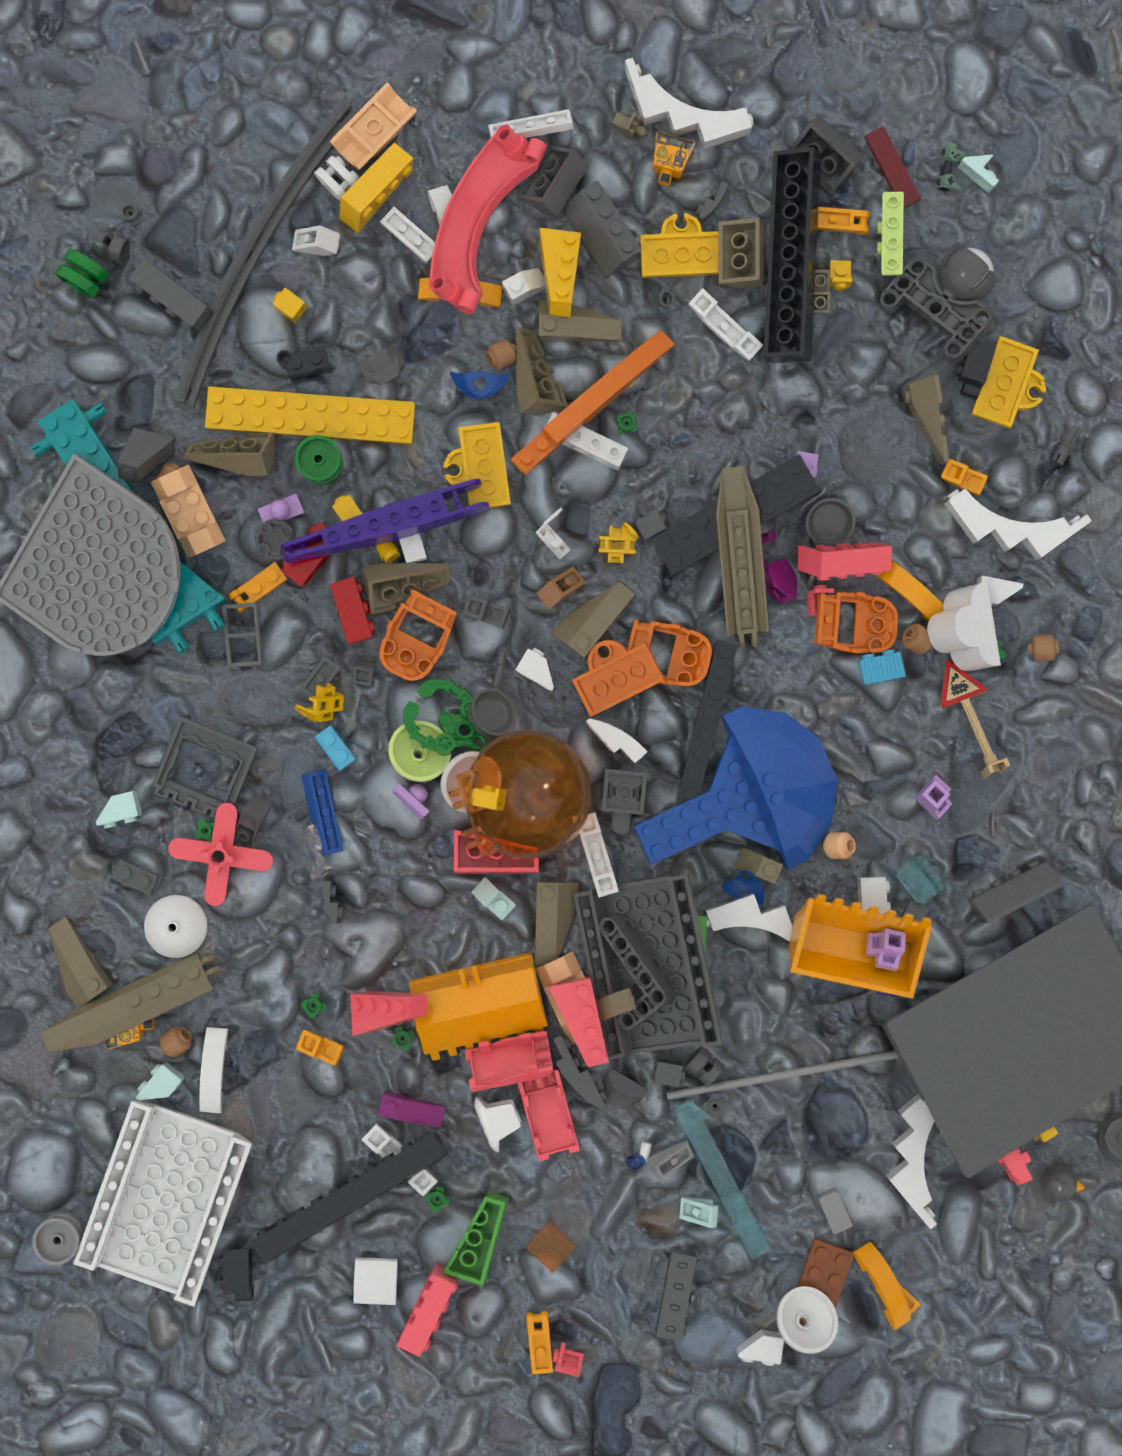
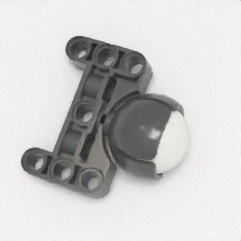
M960 246L953 248L945 255L939 271H936L923 258H913L903 268V274L897 275L880 296L881 308L885 313L893 314L904 303L950 338L944 346L945 359L951 364L959 363L991 327L992 313L978 301L985 298L996 284L997 278L994 273L993 264L983 251L975 248H961ZM915 267L923 268L919 273L913 272ZM901 283L909 284L905 289L899 288ZM887 299L895 300L891 305L885 304ZM938 307L941 311L933 314L930 312L931 309ZM985 316L988 320L980 323L977 321V318ZM971 332L974 336L970 339H965L963 334ZM952 348L959 350V353L956 355H951L948 352Z

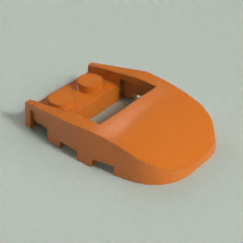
M412 589L409 598L405 603L401 604L393 619L390 620L385 638L381 643L379 655L381 663L388 671L405 680L415 681L425 677L442 655L449 640L457 611ZM408 611L444 629L436 648L399 630Z
M864 592L820 593L817 595L815 640H813V643L838 651L852 653L883 652L894 644L897 637L898 613L895 606L887 599L866 595ZM841 602L855 603L852 644L837 643Z
M634 620L627 648L628 651L647 642L650 648L654 631L676 636L667 676L663 675L665 680L660 682L661 684L692 686L704 679L712 657L711 644L705 636L694 630L683 628L678 624L660 622L640 623L639 620Z

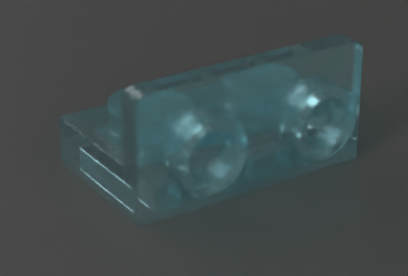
M921 856L912 857L894 873L919 906H921L938 892L944 891L945 888L942 885V879L929 868L930 864Z

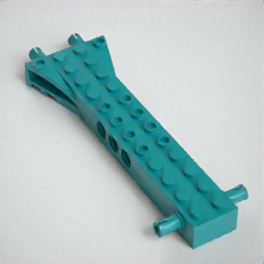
M72 399L38 420V423L45 432V437L30 445L36 457L54 448L65 466H67L72 455L78 454L136 494L129 481L118 476L117 462L93 426L95 420L108 414L101 401L89 410L84 411L80 404ZM180 562V586L175 605L164 625L152 637L153 644L161 645L170 639L178 654L184 653L185 649L186 651L190 649V646L180 632L203 617H206L214 632L220 630L219 627L223 628L226 625L216 609L228 602L225 597L182 562Z

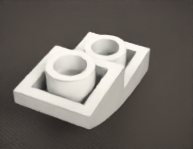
M447 185L427 191L433 212L436 211L439 225L452 196Z
M420 534L399 540L406 563H416L427 559Z

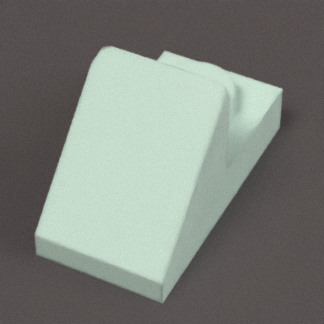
M993 155L964 157L957 167L988 193L992 191L999 181L992 171L984 168Z
M486 877L471 892L501 920L516 906L510 898Z
M681 1197L679 1219L709 1228L717 1227L718 1206L713 1204V1200Z

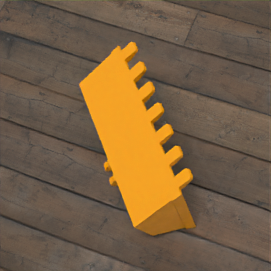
M818 894L815 899H807L804 906L794 917L789 944L790 972L913 999L932 928L930 918H922L919 922L913 921L914 915L905 914L902 918L895 917L896 911L888 910L885 914L878 913L879 907L870 906L868 910L860 909L861 903L853 902L848 907L843 905V899L836 898L830 903L826 902V896ZM886 928L906 933L905 953L901 956L896 971L875 967V957L865 955L866 937L869 932L879 933Z
M531 952L409 980L410 993L427 994L428 1015L414 1020L425 1055L430 1054L433 1061L440 1059L439 1051L448 1050L449 1056H456L458 1054L456 1047L465 1046L466 1050L475 1048L473 1043L489 1041L492 1044L491 1039L500 1037V1040L509 1038L508 1035L517 1034L520 1036V1034H526V1031L534 1029L535 1033L544 1031L543 1027L548 1026Z

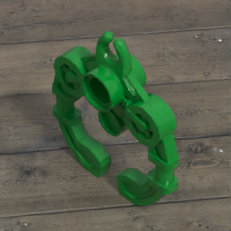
M434 679L423 682L417 690L422 699L431 698L436 690H441L445 693L451 691L457 695L456 700L461 702L459 715L442 712L439 715L438 723L445 733L440 734L436 739L432 738L431 735H428L426 738L419 733L420 728L414 722L419 714V705L409 701L403 709V722L410 735L409 739H414L422 744L421 747L423 749L435 751L442 756H447L455 748L466 745L474 750H482L483 746L475 745L474 739L480 738L483 745H486L487 741L485 736L474 730L475 726L473 723L470 724L468 720V709L473 698L467 690L455 685L453 680ZM464 728L468 730L469 735H461L459 729Z

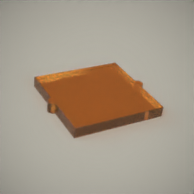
M548 1221L539 1232H535V1237L525 1248L553 1273L562 1262H566V1257L574 1250L576 1245Z

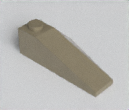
M539 300V342H622V320L573 304L570 317L554 316L549 314L548 301Z
M518 327L516 329L517 398L521 413L538 416L565 409L567 402L560 382L556 383L552 375L554 370L551 365H547L543 357L545 352L535 332Z
M933 375L908 384L905 391H903L904 402L908 403L911 414L939 464L945 465L949 461L946 434L945 432L942 433L941 430L945 422L944 415L939 412L940 403L943 402L938 375Z
M250 432L248 437L236 439V435L229 436V439L222 442L213 439L191 443L183 456L187 460L247 476H268L274 465L275 433Z
M380 563L362 567L363 585L371 615L396 609V605L409 598L412 589L420 593H429L450 583L448 563Z
M617 582L565 616L551 634L581 658L585 659L593 646L597 644L635 594L622 583Z
M537 881L535 965H544L559 958L576 911L573 894L579 892V882Z
M67 916L48 928L66 993L77 1008L89 1003L113 986V983Z

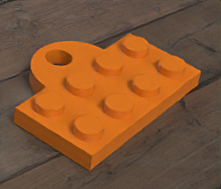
M605 640L594 645L588 655L590 671L572 679L590 717L665 680L647 642L628 651L623 644L615 640ZM601 646L609 648L610 653L608 657L604 658L599 654Z

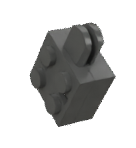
M605 769L601 811L612 812L611 827L616 833L624 834L630 830L632 814L644 815L647 773Z

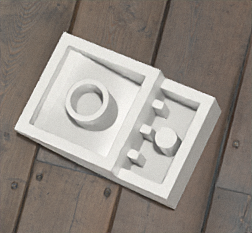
M590 718L586 721L588 727L613 754L620 749L634 764L647 753L636 740L622 730L602 721Z

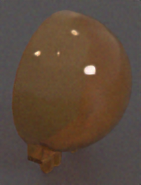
M518 730L506 733L491 741L479 753L470 770L455 775L459 788L448 792L449 797L462 795L463 800L454 803L452 806L454 810L466 807L472 828L461 832L462 837H469L474 834L476 841L465 845L466 850L479 847L481 856H489L499 852L513 858L526 859L548 856L566 847L579 834L586 823L592 798L589 773L581 757L570 745L557 736L538 730ZM483 785L507 789L504 810H493L472 805L473 789L475 787L483 788Z

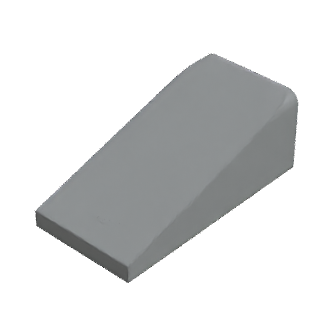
M685 1140L647 1158V1161L654 1175L662 1180L692 1159L694 1154L688 1141Z
M836 1187L816 1195L834 1235L853 1227Z

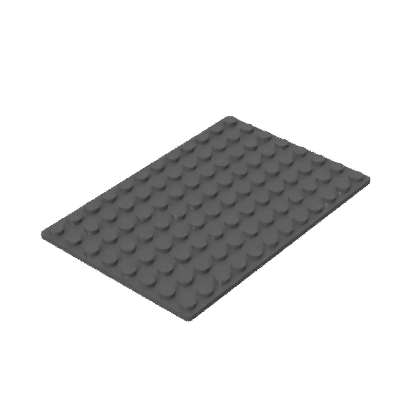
M1092 905L1064 919L887 1021L885 1024L888 1033L965 1177L969 1178L1122 1085V957L1098 912Z

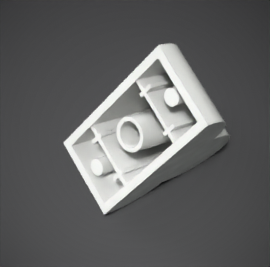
M988 582L949 592L944 600V611L934 614L928 622L927 632L931 645L941 653H950L955 665L963 671H975L1000 666Z

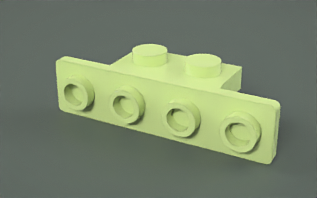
M884 192L882 194V221H878L877 234H882L881 242H877V255H881L882 276L903 274V192Z

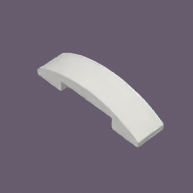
M702 288L688 305L721 340L739 355L750 361L763 344L749 331L746 332L717 305L718 302Z
M596 813L575 818L598 898L618 893L619 890Z
M206 1028L200 1075V1112L222 1113V1083L228 1028Z
M377 1123L362 1138L365 1144L383 1158L393 1152L395 1155L402 1151L401 1147L404 1146ZM427 1168L408 1179V1183L422 1196L438 1182Z

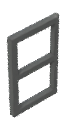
M258 602L222 605L223 622L226 624L224 626L227 667L263 666ZM253 607L255 632L230 634L228 609ZM256 636L258 661L233 663L231 638Z

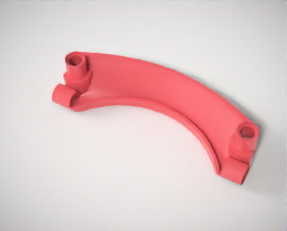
M502 125L497 129L496 133L478 153L461 178L444 212L433 249L429 288L439 298L448 301L454 308L471 315L474 314L483 294L476 267L477 251L483 230L503 198L520 182L536 172L547 149V145L543 141L531 138L528 142L523 135H517L509 125Z

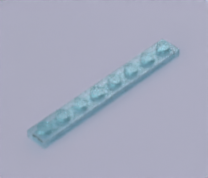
M692 1097L674 1106L673 1108L751 1258L754 1259L771 1250Z

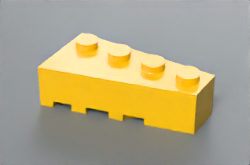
M393 143L341 197L339 219L359 233L392 192L398 188L402 180L409 177L412 173L414 158L396 143Z
M540 228L539 246L550 315L571 316L580 250V232Z

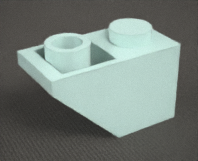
M137 791L111 796L96 821L97 826L104 825V829L117 826L116 822L124 820L126 824L137 821L138 816H143Z
M167 1061L162 1065L157 1064L150 1073L153 1075L148 1082L145 1080L138 1087L137 1091H139V1094L135 1098L137 1100L169 1097L186 1077Z

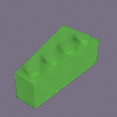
M489 1192L485 1196L449 1263L445 1267L444 1274L482 1286L485 1284L491 1268L509 1197Z

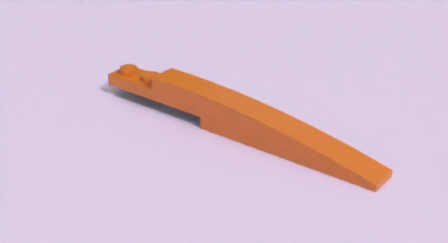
M662 330L658 331L543 427L542 432L513 456L511 461L526 476L582 425H586L672 349L675 343Z

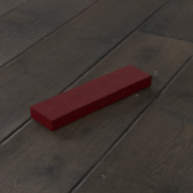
M884 126L866 134L864 139L891 191L904 193L903 209L919 202L921 197Z

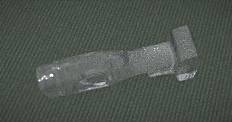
M313 824L303 829L306 845L316 862L311 863L313 872L310 874L311 880L320 879L332 870L331 865L325 864L322 855V840L318 829Z

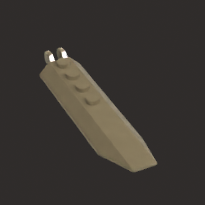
M744 466L722 468L716 519L727 637L737 634L739 648L741 649L745 648L744 634L751 633L752 647H757V632H769L759 508Z
M195 953L80 1006L41 1032L47 1051L55 1052L97 1045L213 991L208 978L222 972V967L214 966L205 972L204 966L216 961L217 955L211 954L200 960L199 954Z

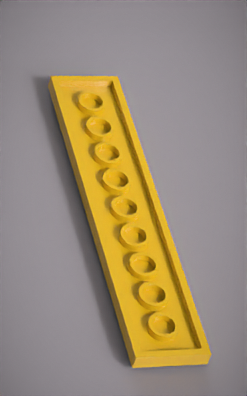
M208 386L205 428L236 432H274L276 435L302 437L320 435L326 436L329 439L412 445L416 404L415 402Z

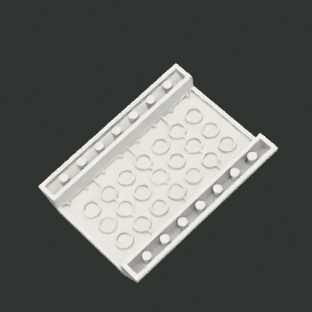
M131 1101L73 1264L92 1271L100 1267L174 1293L176 1294L174 1300L194 1307L252 1142L235 1131L153 1103Z

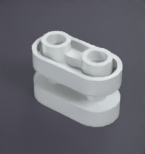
M331 156L325 161L328 168L324 170L319 167L314 172V175L340 202L341 197L346 193L345 191L359 177L354 171L349 172L345 168L346 164L339 156L336 158ZM334 174L342 181L340 185L332 178Z

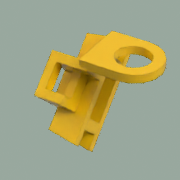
M626 522L623 523L622 528L609 526V536H599V553H607L608 562L623 563L624 554H636L635 542L639 536Z
M326 683V687L317 685L316 696L309 697V700L313 701V707L305 708L296 704L294 708L303 717L315 723L317 721L333 720L334 712L343 710L344 695L339 692L335 693L336 687L330 683Z

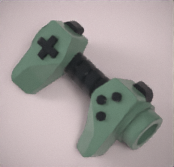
M946 143L945 148L941 152L942 159L945 160L943 175L939 176L936 182L938 185L937 190L941 192L962 190V186L956 182L951 174L953 163H960L968 155L957 149L958 145L955 143Z

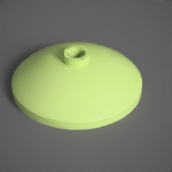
M414 721L416 726L420 728L419 733L426 738L428 735H431L432 738L436 739L437 736L444 733L439 727L430 722ZM405 725L400 726L393 733L388 746V755L393 768L404 778L416 782H426L440 776L450 762L451 754L442 756L435 751L423 749L421 747L422 744L414 739H409L410 735ZM419 753L421 758H416L414 754Z

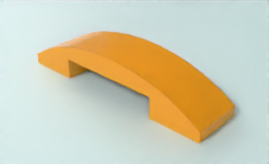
M420 278L418 300L436 302L442 300L429 288L430 278ZM479 281L483 290L479 301L480 306L500 308L502 286Z
M892 560L891 571H883L881 575H876L890 589L893 588L915 607L928 622L934 614L944 611L943 604L936 596Z
M867 1242L852 1252L862 1272L867 1271L886 1307L884 1313L892 1329L897 1330L910 1321L911 1315L904 1293L894 1273L871 1242Z

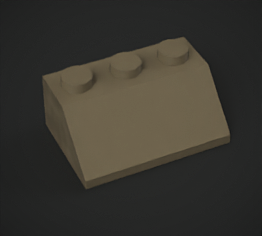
M760 218L719 222L720 285L739 288L765 287V225Z

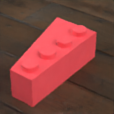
M880 542L854 543V546L850 544H836L835 547L821 544L815 545V549L806 545H798L797 570L817 576L818 580H830V577L834 576L835 578L845 579L848 575L863 577L865 573L881 575L883 571H891L892 546Z
M454 830V873L539 874V851Z
M590 976L548 985L587 1067L609 1063Z
M365 991L350 994L352 1036L373 1033L428 1015L427 994Z
M437 1263L434 1264L397 1342L398 1347L420 1357L422 1351L426 1352L431 1343L429 1337L432 1332L436 1333L441 1322L438 1319L441 1313L445 1314L450 1303L448 1299L451 1293H455L459 1285L457 1278L444 1274L445 1267Z

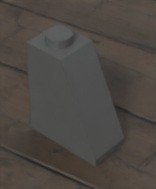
M133 428L117 462L118 476L140 482L174 455V437Z

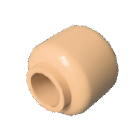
M831 832L823 842V849L831 859H848L856 848L855 840L847 832Z

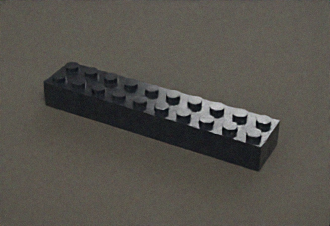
M814 147L773 152L764 358L770 363L811 361L821 165V155Z

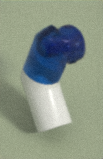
M642 1141L639 1154L635 1157L629 1156L626 1160L627 1166L637 1170L648 1162L647 1158L650 1156L652 1144Z

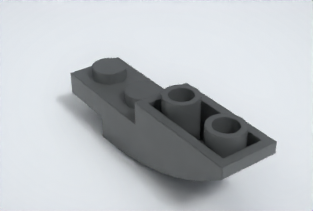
M561 1033L553 1036V1040L561 1054L559 1058L555 1059V1063L562 1075L584 1099L602 1110L605 1109V1102L608 1099L603 1089H598L596 1083L599 1081L594 1071H589L588 1067L579 1070L581 1063L576 1055L572 1056L569 1050L572 1048V1045L567 1036L563 1038Z

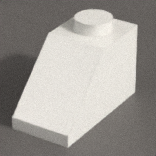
M321 225L295 230L292 250L320 256L337 254L340 234Z
M535 268L521 271L502 281V288L512 306H515L544 290L546 284L540 269Z
M987 576L977 578L976 583L988 582L991 606L998 605L1023 588V583Z
M533 648V650L527 649L515 671L552 692L554 687L547 660L543 657L544 653L536 648Z

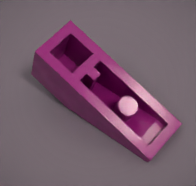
M385 1090L377 1115L398 1121L440 1128L446 1106Z

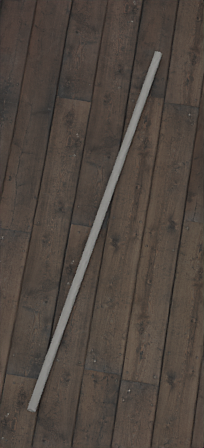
M894 1050L717 1082L709 1086L700 1085L667 1091L666 1094L667 1099L671 1100L893 1060L899 1057Z

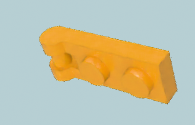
M818 207L817 230L866 235L869 233L867 220L870 219V212L865 210ZM854 219H858L859 224H854Z
M274 562L238 589L229 593L228 597L236 604L258 602L288 579L277 563ZM245 592L249 597L246 601L241 597ZM249 607L237 608V610L241 613Z
M541 1311L540 1314L528 1312L526 1316L532 1374L552 1373L553 1362L548 1311ZM542 1322V1328L534 1329V1323Z

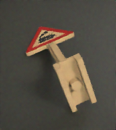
M946 660L940 708L944 709L956 703H961L984 755L983 759L986 767L980 772L983 780L993 773H1003L1010 766L1007 758L998 760L996 754L992 752L970 702V698L985 693L988 689L965 671L959 669L953 662Z

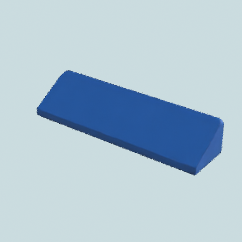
M326 769L301 775L318 855L323 856L344 851Z

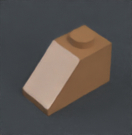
M573 566L550 580L536 594L550 610L586 582Z

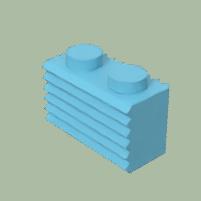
M892 649L883 651V656L875 657L874 653L863 655L862 660L857 661L862 686L906 677L901 652L895 653V650Z
M329 726L315 736V739L337 769L343 771L356 762L358 757H355L350 747H347L348 744L345 743L343 737H340L338 731L335 730L336 727Z

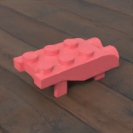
M546 1031L520 1034V1036L506 1038L492 1044L489 1041L479 1042L478 1048L465 1050L467 1063L471 1062L473 1076L472 1079H469L471 1092L537 1080L554 1072Z
M553 1069L554 1072L546 1077L518 1083L539 1161L549 1159V1154L568 1149L569 1153L580 1151L562 1080L557 1069Z
M1020 1148L997 1161L1005 1168L1010 1180H1014L1016 1185L1033 1180L1025 1165L1031 1162L1027 1151L1021 1152Z

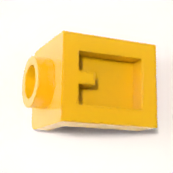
M830 260V287H834L835 290H846L851 286L853 279L851 278V261Z

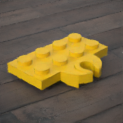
M676 213L666 218L662 225L661 234L640 235L642 278L719 275V231L702 232L701 224L696 217L684 213L683 220L687 226L679 229L675 225L678 218Z
M999 336L986 382L974 403L970 415L1010 429L1017 410L1026 411L1033 409L1043 400L1040 397L1032 398L1029 395V389L1035 388L1039 393L1044 394L1046 392L1045 378L1039 372L1033 370L1039 350Z
M500 422L458 427L461 448L453 450L447 455L443 468L448 469L455 465L460 468V472L456 476L444 475L447 482L452 486L472 479L481 480L482 485L479 488L467 492L469 506L479 502H488L490 508L511 505Z

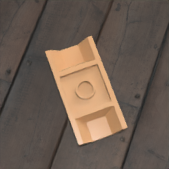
M387 82L330 140V143L339 155L353 168L360 171L403 129V126L417 113V110L414 107L408 106Z
M186 465L151 481L159 502L187 558L226 541L190 465Z
M571 951L558 959L536 967L535 970L557 1019L572 1045L576 1042L548 986L585 977L574 952Z

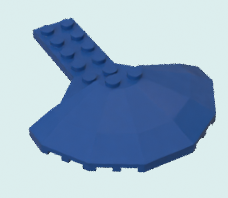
M739 707L720 716L728 733V738L708 791L633 825L650 865L727 830L777 850L784 868L789 870L809 860L831 826L837 778L820 738L785 712Z

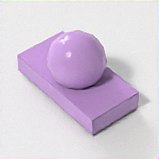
M297 494L275 500L271 504L258 508L263 522L269 519L288 521L305 514Z
M399 783L393 788V794L421 820L428 815L429 810L422 805L428 797L427 789L423 785H412L408 791Z

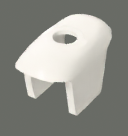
M477 1095L474 1107L490 1147L495 1152L500 1153V1140L520 1128V1115L513 1099L486 1103Z

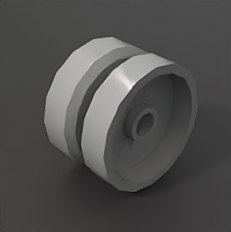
M58 1212L48 1217L36 1228L33 1235L32 1246L36 1256L42 1262L49 1265H61L69 1262L78 1252L86 1230L84 1222L71 1212Z

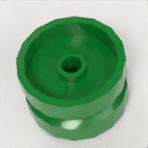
M69 248L64 256V260L71 267L60 264L54 275L75 291L95 299L100 288L93 281L105 283L110 273L87 256Z
M314 435L307 437L296 449V467L302 476L313 485L324 486L332 484L343 472V455L334 441L326 436Z

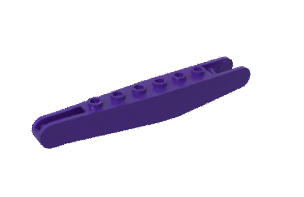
M472 479L382 506L301 538L285 542L281 545L285 562L296 563L310 558L389 543L482 513L490 508L488 502H479L462 508L458 499L459 494L479 488L482 482L480 479ZM453 497L457 510L448 512L444 499ZM324 541L325 545L306 549V546Z

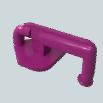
M769 530L761 535L762 545L769 541L774 542L776 539L773 530ZM763 556L765 588L769 596L783 604L797 597V576L790 563L786 559L781 558L767 564Z

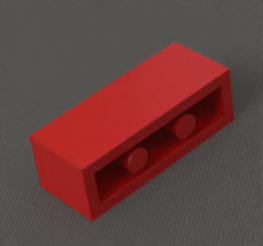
M319 522L317 525L314 524L307 534L327 527ZM324 541L306 546V549L325 545ZM330 555L310 558L296 563H286L284 561L281 571L304 589Z
M353 576L330 583L347 643L354 645L373 639V633L376 630L373 621H369L367 613L370 610L367 601H363L360 594L364 592L361 581H357Z

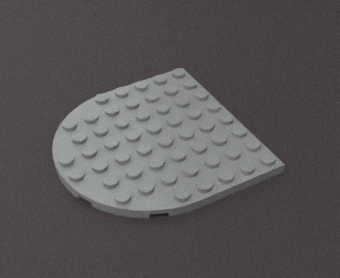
M73 454L0 581V602L56 642L75 652L94 656H109L128 652L152 638L164 625L175 605L180 586V559L176 542L164 519L150 504L80 455Z

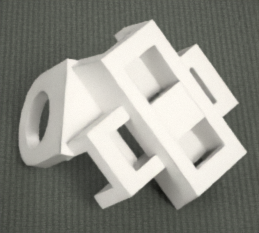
M562 508L551 515L536 532L559 559L568 554L570 548L548 524L563 511Z

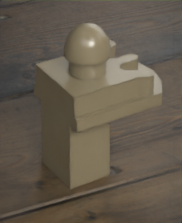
M619 112L616 113L612 121V127L624 132L625 137L633 139L635 133L641 137L647 134L646 128L640 126L641 116L637 115V113L634 112L631 118Z

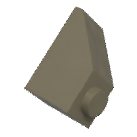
M741 848L734 867L748 870L755 876L775 884L783 864Z

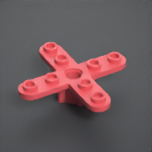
M229 802L223 803L217 808L212 842L180 837L173 839L168 847L170 855L174 858L209 863L204 896L206 902L212 906L221 905L225 901L230 867L266 871L274 862L272 854L267 850L234 845L238 810L234 804ZM215 851H221L224 854L223 861L215 858Z

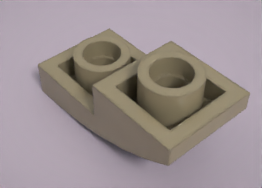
M816 269L814 313H830V269Z
M630 988L595 1001L601 1022L636 1009L635 1000Z

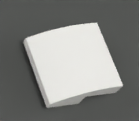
M356 1257L354 1303L396 1305L398 1259Z

